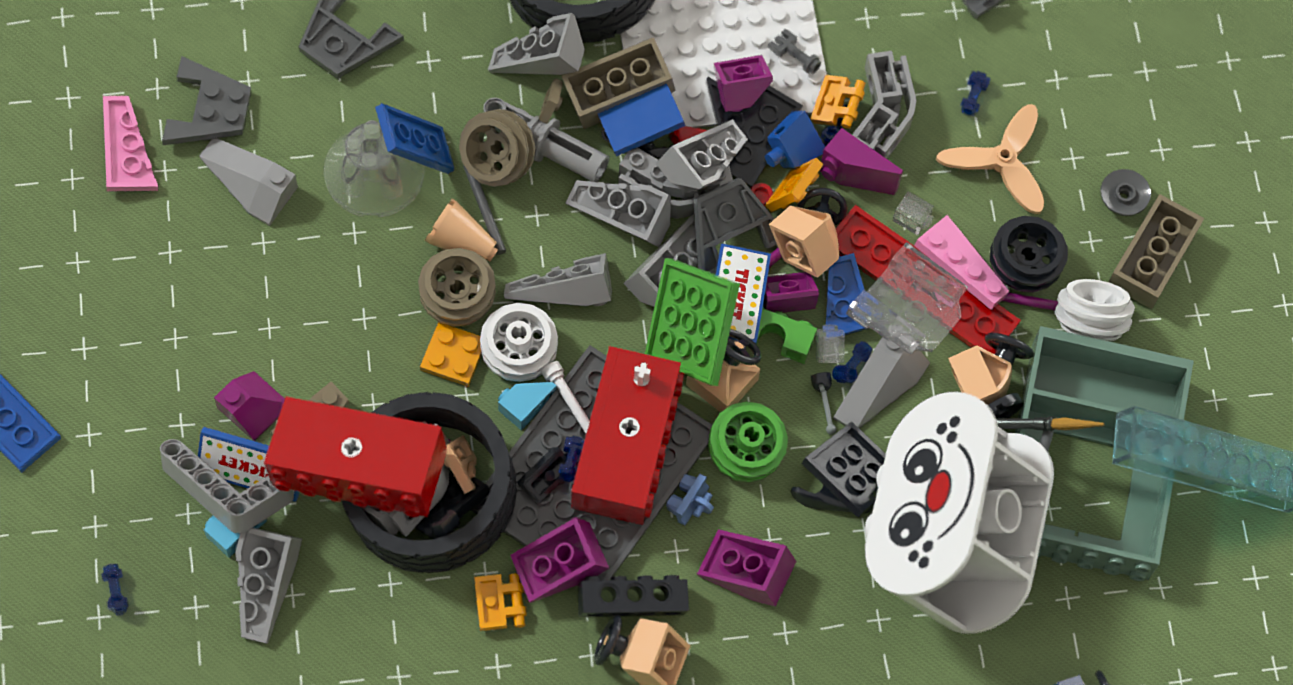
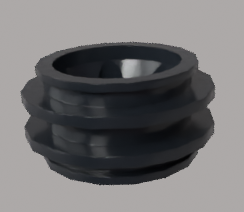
M1021 216L1010 219L999 228L990 246V263L995 275L1005 285L1017 291L1034 293L1049 288L1058 281L1068 261V246L1063 234L1052 223L1039 217ZM1008 247H1011L1014 250V253L1010 254L1008 251ZM1042 258H1049L1050 263L1045 264Z

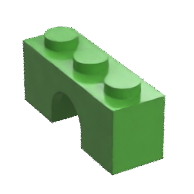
M763 307L756 345L762 335L776 333L784 342L780 356L805 364L815 339L817 328L807 321H796L790 319L782 312H771Z

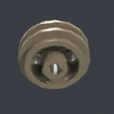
M496 109L479 113L467 122L461 133L459 150L462 163L468 173L480 183L496 187L516 182L527 174L534 161L535 143L533 133L522 118L514 112ZM495 127L500 129L501 132H496ZM485 134L487 136L486 142L483 141ZM497 162L502 164V169L496 167Z
M462 248L443 250L432 256L422 267L418 280L420 301L427 314L439 323L454 327L470 325L483 318L492 307L496 295L494 272L487 260L474 251ZM454 271H462L463 273L456 274ZM442 276L446 277L444 282L437 281ZM475 277L479 283L472 284L470 279ZM442 293L445 297L441 299L436 294Z

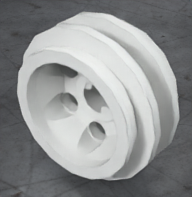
M1091 279L1075 280L1068 283L1067 287L1062 289L1058 295L1057 300L1059 303L1055 309V315L1066 332L1105 341H1114L1121 338L1123 333L1129 331L1132 325L1131 317L1135 306L1130 300L1128 292L1112 283Z
M514 303L502 306L490 314L482 326L480 347L484 362L493 373L505 380L523 382L536 379L542 375L541 370L555 360L558 335L554 322L546 312L534 305ZM537 332L541 338L535 339L533 334ZM498 343L505 344V348L503 350H498L496 345ZM530 350L538 351L533 356L528 354ZM517 355L520 359H512L510 357Z

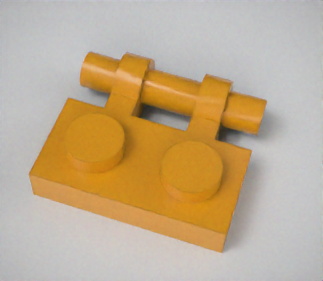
M825 75L810 118L814 124L836 126L840 117L843 118L841 126L850 129L852 122L856 121L858 115L857 108L859 102L864 98L865 92L863 90L866 83L862 80H856L855 86L849 87L851 82L847 77ZM845 98H850L848 106L842 107Z
M518 573L509 575V584H502L501 574L474 577L480 631L507 628L506 618L510 617L514 618L516 628L525 626L527 611L526 607L523 606L522 600L524 588ZM503 595H511L512 607L504 606Z

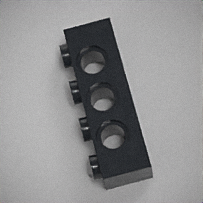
M650 575L638 576L637 580H627V576H614L609 581H601V577L591 576L585 577V581H581L577 585L579 617H613L616 615L620 617L685 615L689 611L687 579H679V575L663 576V580H653V576ZM654 589L663 591L665 595L664 601H658L654 597ZM602 590H607L612 594V602H605L601 598ZM628 590H635L638 593L639 600L637 602H633L628 598Z

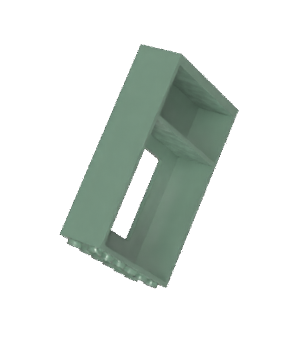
M1040 326L1031 347L1034 355L1029 359L1022 394L1023 405L1019 410L1018 418L1034 419L1036 417L1047 418L1052 416L1054 419L1071 418L1104 423V426L1066 431L1055 429L1054 433L1135 452V460L1121 539L1117 541L1079 532L1078 536H1074L1075 531L1044 524L1038 557H1041V555L1050 557L1057 563H1067V561L1076 563L1080 568L1092 569L1094 567L1102 569L1103 572L1110 575H1118L1119 573L1129 575V578L1136 581L1149 580L1160 563L1194 361ZM1016 429L1015 433L1026 435L1040 443L1043 431Z

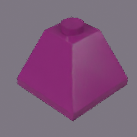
M762 55L713 63L719 95L725 111L738 112L744 108L751 107L773 81V76Z
M252 371L230 381L214 397L218 410L250 439L256 441L279 418L285 398L255 371Z

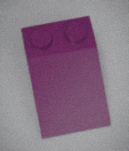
M843 128L839 130L824 148L821 160L823 166L819 170L827 180L834 181L839 185L890 195L897 193L903 173L902 169Z
M577 517L510 555L528 600L531 603L577 586L581 581H585V577L598 576L610 569L590 522Z
M718 529L697 575L747 599L776 607L797 561L786 545Z

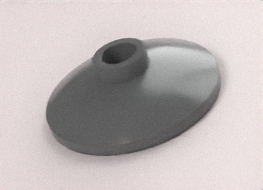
M1119 169L1105 177L1101 185L1100 194L1103 203L1109 210L1118 215L1132 216L1142 212L1147 207L1151 197V190L1146 179L1139 173L1129 169ZM1120 194H1126L1128 199L1122 198Z

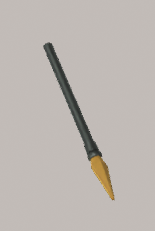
M1052 416L1047 418L1036 417L1034 419L995 418L997 426L1001 429L1047 430L1048 432H1052L1054 429L1066 431L1105 425L1100 422L1071 418L1054 419Z

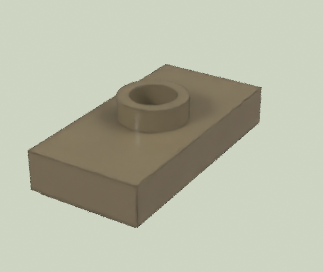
M557 78L552 81L544 97L539 115V120L546 124L553 112L558 111L563 100L560 97L563 81Z

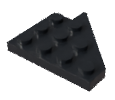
M708 76L706 86L716 125L719 126L733 120L747 138V141L730 161L729 167L732 178H741L749 188H752L767 165L765 155L772 150L767 141L768 136L789 113L801 111L803 105L769 85L751 107L744 108L738 112L725 111L720 99L717 81Z

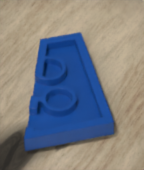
M854 253L839 257L829 267L825 340L874 328L875 326Z

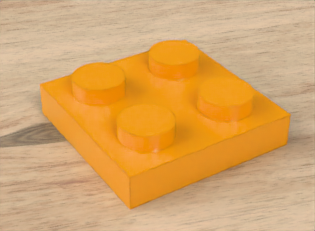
M814 158L790 170L765 206L773 212L780 208L785 209L793 202H800L807 194L806 188L818 179V171L823 164L817 158Z
M438 322L420 365V371L469 387L482 355L480 347L481 336Z

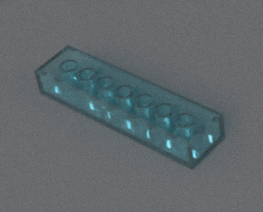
M1137 406L1116 413L1112 464L1286 513L1293 512L1292 451Z

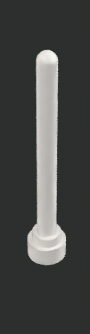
M559 361L549 363L541 370L542 375L547 382L550 381L557 385L560 394L587 434L590 420L563 379V367Z

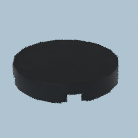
M1012 393L995 400L987 406L992 410L995 418H1010L1022 408L1023 401L1018 393Z

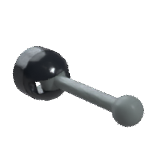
M821 372L812 375L810 378L814 390L822 394L828 424L826 432L833 435L836 432V427L832 423L827 391L832 386V378L830 372Z

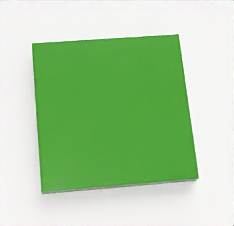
M665 258L645 354L681 362L680 372H683L684 375L711 386H718L740 283L672 258Z

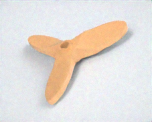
M1026 105L1017 112L1005 130L1001 145L997 147H959L943 150L938 153L936 161L950 168L967 170L992 169L1000 172L1006 188L1025 210L1033 214H1040L1044 207L1042 192L1030 171L1017 159V156L1025 148L1033 134L1038 118L1035 105Z

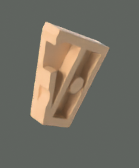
M462 435L446 445L448 450L444 464L452 470L466 494L475 488L470 479L476 476V456L466 438Z

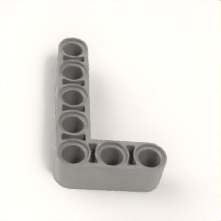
M170 439L164 441L160 446L162 469L234 533H244L293 501V490L285 492L276 489L272 485L269 475L242 493H239L181 441Z

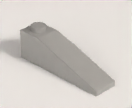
M568 13L554 16L547 20V25L539 29L536 26L530 29L527 36L521 39L515 37L495 48L488 71L491 73L553 75L579 71L585 49L575 15Z
M730 120L673 145L656 164L670 183L701 189L719 179L722 172L730 164V161L747 141V138L736 123Z
M218 138L212 139L199 156L217 179H220L227 187L231 195L241 203L244 210L268 226L272 224L298 188L294 173L275 162Z
M576 180L566 201V204L657 247H660L670 226L671 195L649 185L606 184L603 182Z
M695 213L624 282V285L640 302L655 307L665 258H672L694 267L697 266Z
M604 253L573 261L574 266L560 269L557 266L551 268V271L545 276L540 277V275L534 274L507 283L505 285L504 297L505 299L579 306H602L611 301L612 296L607 255Z
M889 327L833 419L844 426L852 421L860 429L878 415L882 409L895 402L904 392L917 385L930 362L912 340Z
M256 528L240 533L236 549V561H238L239 577L237 579L241 595V603L239 604L241 637L263 643L269 642L297 563L302 542L301 538Z

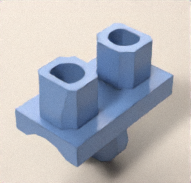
M685 474L680 481L679 488L687 493L686 496L682 499L673 494L667 501V509L677 516L678 523L685 526L692 514L699 518L702 512L710 514L713 511L714 507L709 503L712 495L707 492L709 485L705 482L707 480L706 476L699 474L696 478Z

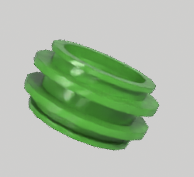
M746 401L732 404L720 412L709 431L708 449L711 460L720 472L733 480L753 482L762 480L776 471L786 454L788 436L784 423L774 411L763 404ZM733 428L735 435H728L726 430ZM744 435H750V438L755 439V441L750 442L749 437H745ZM768 446L770 453L764 454L761 451V447ZM728 447H735L737 453L733 454ZM752 456L754 461H745V457Z

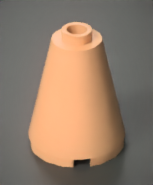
M451 199L450 203L447 204L435 222L433 230L425 239L427 243L444 250L462 248L474 251L489 262H491L498 251L494 247L497 242L454 199Z

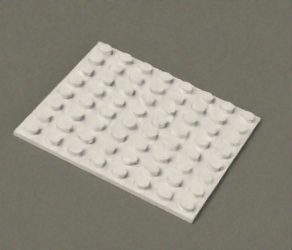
M655 0L651 9L646 11L647 14L635 26L620 34L623 50L654 37L673 79L676 91L671 94L685 125L694 128L717 126L706 86L708 76L717 81L713 63L762 55L773 76L770 86L802 104L801 111H806L807 115L812 114L824 77L827 75L812 0ZM787 29L797 36L795 46L808 56L813 54L818 56L821 67L815 74L806 73L803 71L804 64L786 52L780 58L769 49L768 44L771 41L775 42V37L778 35L782 36L781 32Z

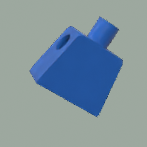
M792 111L771 132L767 141L772 150L765 155V160L771 167H775L780 163L784 168H795L823 154L825 146L806 111Z

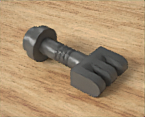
M787 29L781 32L782 36L778 35L775 37V42L771 41L768 44L769 49L780 58L786 52L804 64L803 71L806 73L815 74L821 67L818 56L815 54L808 56L795 46L797 36Z

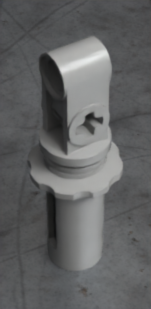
M490 98L485 102L484 112L503 109L514 112L526 122L533 133L535 143L534 160L536 162H540L545 156L592 182H598L603 176L610 157L560 131L559 120L553 118L546 124L539 120V116L533 117L526 111L516 108L500 98ZM495 127L496 131L501 132L500 129Z

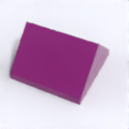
M807 272L768 276L763 301L764 308L771 312L778 311L782 313L816 309L819 290L811 274Z

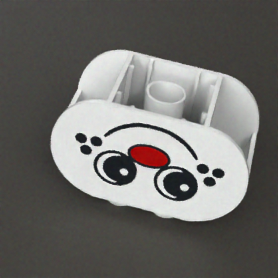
M961 392L942 393L917 405L904 417L894 431L888 444L884 464L877 472L878 491L873 513L868 517L865 525L867 537L865 555L872 577L889 592L955 632L978 633L990 630L1004 623L1022 606L1033 582L1054 478L1053 462L1048 451L1031 437L1017 433H1007L997 426L992 410L973 395Z

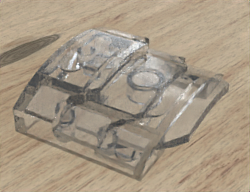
M906 242L893 256L884 273L867 292L865 290L861 292L849 306L846 314L865 329L870 327L886 340L893 341L910 355L916 350L933 352L961 319L959 299L966 292L968 286Z

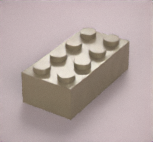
M654 37L579 68L577 72L562 75L563 82L583 129L601 122L598 113L666 83L671 93L676 91L671 74Z
M1159 194L1115 268L1109 283L1121 287L1128 292L1130 298L1153 309L1199 230L1204 218Z

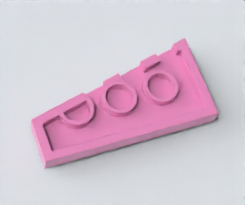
M103 96L106 191H158V184L152 172V166L138 129V123L129 96Z
M948 215L917 239L914 245L989 309L992 310L1007 296L1009 290Z

